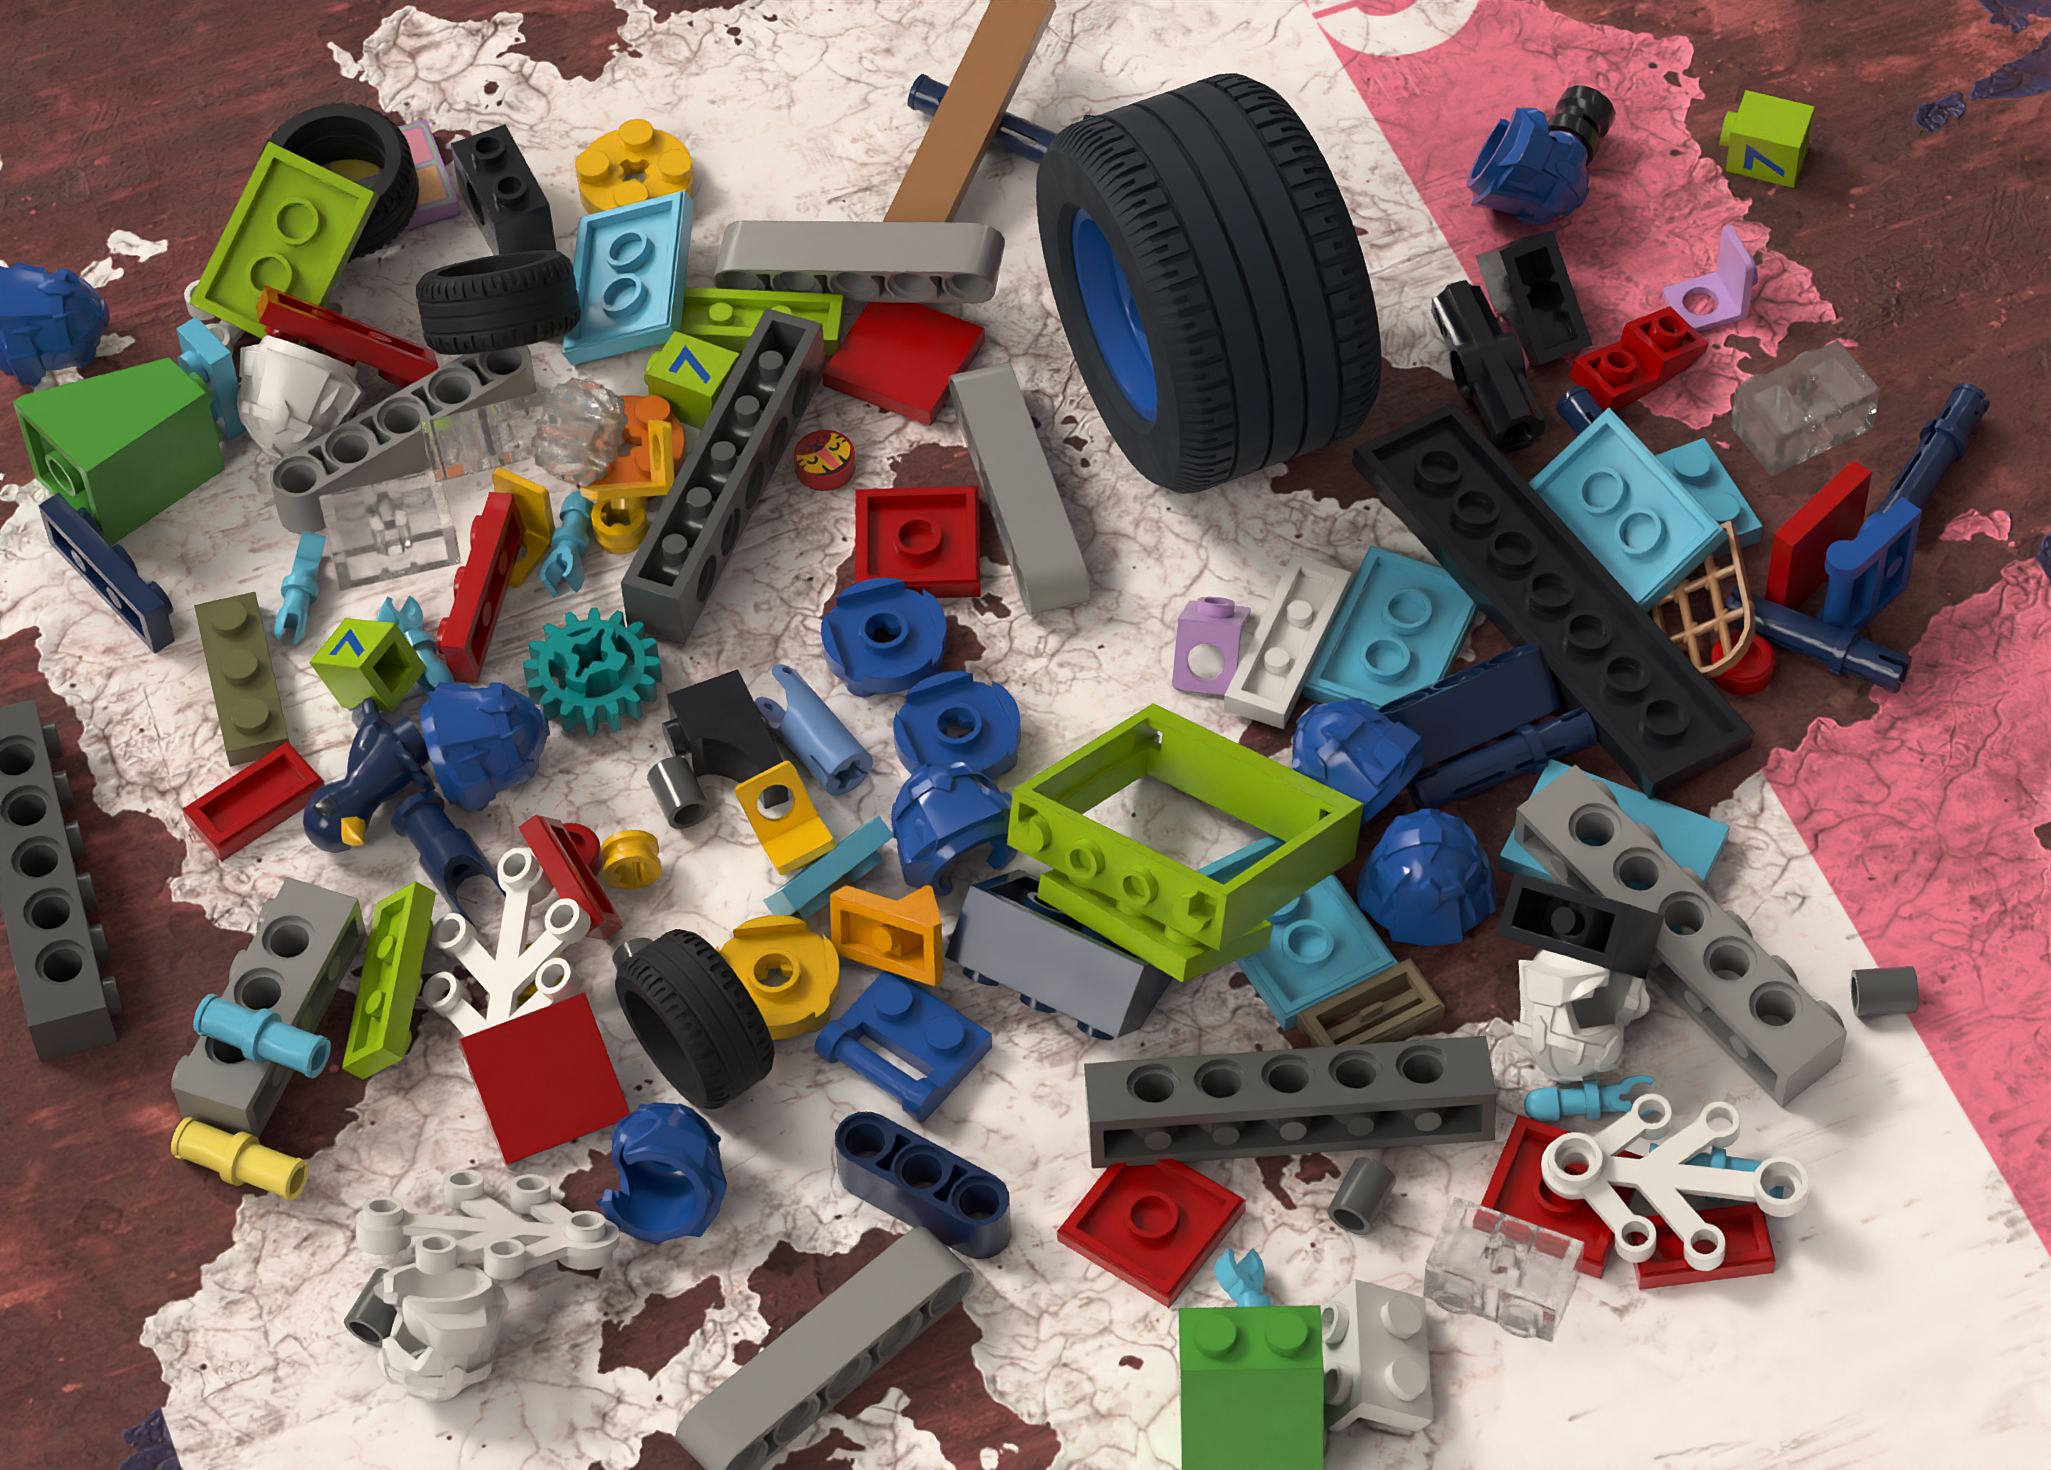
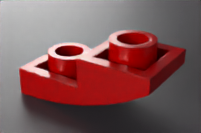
M1669 306L1626 323L1619 342L1574 359L1569 377L1578 386L1587 387L1604 411L1610 408L1614 412L1644 397L1674 378L1706 352L1709 343Z

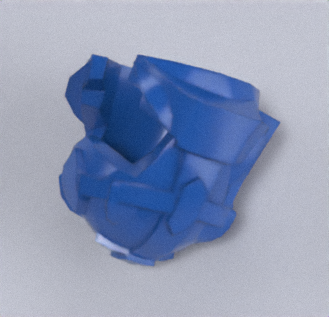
M1516 107L1510 122L1506 119H1499L1477 155L1466 185L1474 193L1471 206L1516 215L1515 218L1522 223L1535 226L1549 224L1554 217L1560 215L1567 217L1575 208L1582 206L1590 190L1588 188L1589 174L1586 172L1585 167L1588 157L1586 147L1571 133L1564 131L1549 132V125L1545 114L1537 108Z
M20 262L16 265H11L9 268L0 266V369L6 376H14L21 385L27 384L36 387L41 382V378L46 376L47 371L62 370L70 367L83 368L91 363L96 355V349L101 342L100 339L104 330H108L110 320L108 305L105 300L101 299L97 290L85 279L78 277L74 272L65 268H58L56 273H48L44 267L31 266Z
M439 682L434 691H429V700L421 705L419 710L421 727L437 781L450 805L456 804L459 808L470 813L473 811L481 812L488 806L489 802L496 799V793L507 790L518 783L526 784L535 776L539 768V758L544 751L547 737L550 736V727L543 709H538L531 699L505 684L491 682L488 688L474 689L469 684Z
M1361 698L1331 701L1321 705L1315 703L1304 711L1296 722L1298 727L1293 737L1292 769L1362 802L1363 810L1360 827L1372 819L1409 783L1426 760L1423 757V736L1418 733L1416 728L1409 725L1405 726L1399 721L1394 724L1386 716L1374 709L1371 702Z
M929 762L912 770L911 777L903 784L895 803L892 805L891 830L894 835L893 838L897 840L898 858L905 883L917 889L930 885L933 888L934 895H949L953 890V886L949 877L941 876L942 872L962 854L988 842L994 849L986 862L996 871L1003 870L1018 853V850L1007 845L1012 796L1007 792L1002 793L986 775L962 762L932 765Z
M1420 809V811L1405 816H1397L1382 835L1379 844L1372 850L1371 855L1368 856L1358 876V907L1370 914L1377 923L1388 929L1391 941L1422 946L1463 942L1466 931L1478 925L1485 916L1495 912L1497 907L1496 877L1484 849L1479 845L1472 829L1466 825L1462 817H1454L1437 809Z
M660 1102L647 1105L639 1104L635 1111L619 1120L610 1138L612 1140L613 1165L619 1172L620 1190L605 1189L603 1198L595 1201V1203L600 1207L605 1218L613 1222L619 1228V1231L639 1240L658 1245L664 1241L683 1236L701 1237L719 1214L727 1187L720 1159L719 1142L721 1137L714 1132L707 1120L700 1116L693 1108L686 1105Z

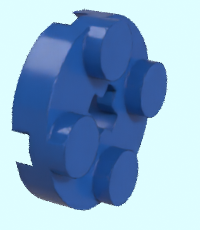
M874 578L848 587L836 598L837 606L830 611L828 618L825 613L821 623L822 649L828 667L835 676L845 682V686L850 693L859 697H869L876 693L901 692L911 689L915 684L930 676L941 673L943 668L942 659L947 649V625L944 611L932 594L922 589V596L914 590L906 589L903 580ZM880 628H886L890 635L900 634L892 642L878 643L872 641L875 639V630Z
M951 671L936 674L915 684L905 695L906 703L899 710V713L896 711L893 721L895 750L900 762L910 774L915 768L929 762L932 765L962 762L976 768L993 781L1000 775L1012 771L1016 766L1018 748L1021 741L1019 709L1012 695L993 680L992 687L983 682L973 681V673ZM958 722L962 729H974L967 734L968 736L963 738L945 736L948 734L947 725L950 723Z

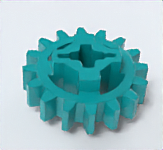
M591 608L588 613V619L579 621L576 615L570 611L565 613V627L559 629L549 623L543 626L546 642L530 641L528 646L531 659L523 662L529 699L535 705H540V709H543L548 721L560 715L564 732L569 733L575 728L577 723H584L588 736H595L599 723L607 722L610 728L617 732L621 730V716L627 714L639 720L643 717L641 701L656 702L658 698L656 683L662 681L663 675L657 642L655 638H646L644 624L640 621L626 628L623 612L617 610L611 615L609 620H602L598 608ZM628 657L633 662L634 666L629 665ZM552 677L558 678L559 687L555 684Z

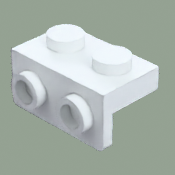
M1354 1279L1321 1306L1325 1428L1341 1432L1353 1421L1361 1417L1419 1432L1433 1421L1425 1298Z

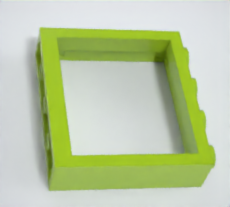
M1152 703L1013 789L1007 845L1220 951L1355 858L1363 803ZM1158 731L1163 733L1161 744L1159 743L1160 735L1157 734ZM1148 774L1287 843L1223 885L1082 814ZM1205 894L1217 899V907L1204 901Z

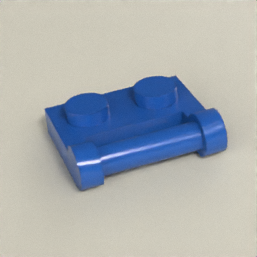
M1901 497L1885 513L1882 514L1879 511L1873 513L1864 522L1853 541L1840 540L1829 546L1825 560V570L1829 575L1825 604L1816 614V620L1842 630L1847 626L1861 630L1908 587L1922 510Z
M884 970L839 1020L830 1021L822 1029L814 1044V1052L829 1063L834 1064L840 1061L902 1102L903 1112L918 1122H923L932 1115L991 1050L992 1033L906 977ZM865 1035L927 1077L919 1080L914 1079L859 1043L858 1040Z

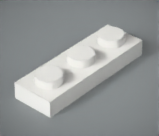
M1295 554L1292 555L1224 695L1225 711L1284 729L1302 692L1304 682L1351 587L1352 572Z

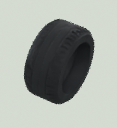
M354 103L322 104L318 107L314 106L309 110H303L302 113H297L293 118L287 119L286 123L281 124L278 130L272 133V137L268 138L267 143L269 141L319 166L334 161L350 159L366 161L383 170L379 179L369 189L380 197L349 259L353 260L360 256L362 258L366 254L375 253L374 251L383 249L384 245H389L391 240L396 239L399 233L405 230V226H408L410 223V219L416 210L419 196V181L406 137L398 126L386 115H382L381 112L374 111L370 107L366 108L364 105L356 106Z
M555 250L524 251L468 260L425 273L416 285V298L418 299L417 304L419 314L421 315L423 336L427 346L439 354H474L534 344L572 331L580 321L581 309L580 305H578L579 297L576 290L575 275L573 274L574 269L570 259L560 251Z
M675 929L666 932L660 938H657L633 956L627 958L619 966L615 980V989L629 1025L662 1075L690 1103L697 1107L712 1110L723 1107L757 1082H760L771 1072L775 1050L763 1016L734 970L704 938L691 931Z

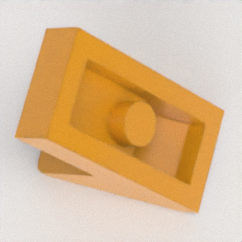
M848 885L830 894L831 942L838 956L932 986H937L943 982L942 921L932 886L925 885L899 901Z

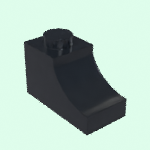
M1553 231L1529 235L1475 256L1494 312H1500L1509 322L1522 344L1531 367L1540 366L1592 346Z
M738 669L667 694L670 720L662 723L666 743L673 757L684 756L687 759L696 778L706 774L730 778L741 784L783 762ZM783 785L769 786L762 791L758 799L765 809L789 801L788 788Z

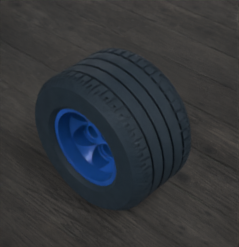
M1216 74L1128 106L1078 121L1057 133L1040 162L1036 181L1037 218L1046 269L1067 340L1086 387L1112 437L1140 474L1147 480L1177 493H1198L1287 461L1288 459L1343 441L1361 428L1377 399L1381 380V340L1371 282L1353 222L1335 178L1309 130L1295 110L1280 94L1266 84L1242 74Z

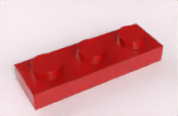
M265 285L257 303L256 309L259 323L266 326L264 330L268 335L296 345L302 339L322 347L321 353L352 367L356 365L357 361L379 369L378 375L396 386L406 388L439 368L435 352L430 348Z
M489 492L482 515L475 516L470 530L471 550L466 566H460L454 578L453 592L455 600L449 617L442 618L438 627L437 649L440 654L444 655L455 681L478 683L526 532L513 494Z

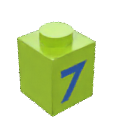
M1746 90L1738 113L1728 111L1722 126L1719 145L1728 147L1725 171L1794 188L1809 147L1815 106Z
M674 331L662 351L656 350L650 356L644 372V382L648 385L649 395H658L665 398L670 404L671 412L681 423L702 430L740 356L736 352Z
M345 618L309 662L341 707L355 708L363 702L364 698L371 697L378 704V710L382 712H392L427 669L396 623Z

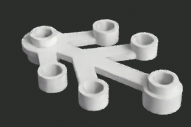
M514 848L509 850L502 856L497 867L499 885L506 892L496 960L477 940L476 928L460 914L450 913L443 916L433 928V943L449 957L458 958L490 994L487 1018L485 1019L467 1002L468 991L466 986L451 973H436L425 983L422 990L424 1003L439 1016L448 1017L465 1037L573 997L580 990L582 984L580 973L566 960L556 958L569 944L580 941L590 928L591 920L589 914L574 900L561 899L548 909L545 916L547 930L525 951L532 905L545 899L554 888L531 848ZM573 915L571 922L562 928L565 920ZM460 930L457 937L454 940L450 941L451 936L456 931ZM561 975H564L563 980L557 986L553 987L554 982L557 980V978ZM535 979L538 991L516 1011L518 995ZM450 989L448 995L440 1001L442 994Z
M1644 1094L1635 1100L1630 1112L1594 1137L1578 1132L1567 1133L1558 1137L1546 1148L1541 1161L1542 1176L1548 1188L1558 1196L1566 1199H1585L1615 1234V1248L1619 1256L1632 1263L1646 1261L1654 1254L1656 1250V1229L1653 1223L1646 1217L1633 1215L1611 1185L1637 1188L1684 1242V1257L1687 1263L1701 1271L1715 1269L1723 1262L1725 1257V1237L1718 1227L1705 1223L1680 1193L1756 1202L1762 1211L1775 1217H1788L1798 1213L1805 1206L1809 1195V1176L1807 1170L1798 1160L1788 1156L1770 1157L1764 1160L1755 1172L1685 1165L1686 1162L1709 1146L1724 1148L1732 1145L1740 1135V1114L1735 1106L1725 1101H1714L1707 1104L1696 1121L1643 1158L1615 1157L1640 1137L1646 1140H1658L1666 1136L1671 1130L1672 1107L1670 1102L1659 1094ZM1648 1110H1656L1664 1118L1657 1123H1646L1640 1118V1115ZM1714 1118H1725L1731 1122L1732 1126L1724 1131H1715L1708 1126V1123ZM1571 1163H1581L1588 1168L1587 1172L1582 1175H1569L1564 1172V1168ZM1776 1186H1784L1789 1188L1793 1195L1787 1199H1777L1771 1197L1768 1192ZM1641 1232L1647 1236L1648 1240L1640 1246H1632L1627 1244L1623 1238L1628 1233ZM1699 1240H1709L1717 1248L1712 1253L1700 1254L1692 1246Z
M467 1169L455 1170L444 1176V1203L451 1208L463 1210L473 1218L408 1213L403 1209V1202L390 1196H378L366 1200L362 1205V1211L356 1215V1244L360 1250L374 1255L395 1254L410 1246L411 1236H422L415 1243L416 1268L423 1273L432 1275L451 1272L457 1265L483 1256L485 1274L500 1280L517 1278L524 1274L525 1270L557 1259L561 1264L572 1269L592 1270L610 1263L613 1258V1251L619 1245V1228L613 1222L606 1220L602 1214L594 1211L572 1213L551 1199L550 1180L536 1174L521 1175L511 1180L510 1207L518 1213L531 1214L542 1223L525 1222L484 1194V1176L477 1171Z

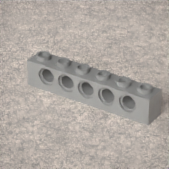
M1575 764L1517 808L1514 840L1551 875V878L1556 883L1627 903L1664 916L1647 974L1781 1108L1841 1062L1847 1031L1836 1010L1823 1000L1816 1001L1798 984L1797 976L1790 965L1777 955L1770 956L1753 939L1748 925L1737 913L1731 910L1725 912L1707 894L1703 881L1692 869L1687 866L1680 868L1663 851L1660 840L1646 824L1642 822L1635 823L1618 807L1616 797L1605 783L1598 779L1591 780ZM1596 838L1606 844L1597 847L1589 846L1581 842V840ZM1641 882L1648 885L1650 889L1637 891L1628 888L1625 884ZM1682 925L1691 928L1696 933L1679 935L1669 928ZM1729 970L1735 972L1741 978L1737 980H1724L1715 975L1714 972ZM1765 1015L1778 1016L1785 1020L1787 1024L1772 1026L1763 1022L1760 1017Z

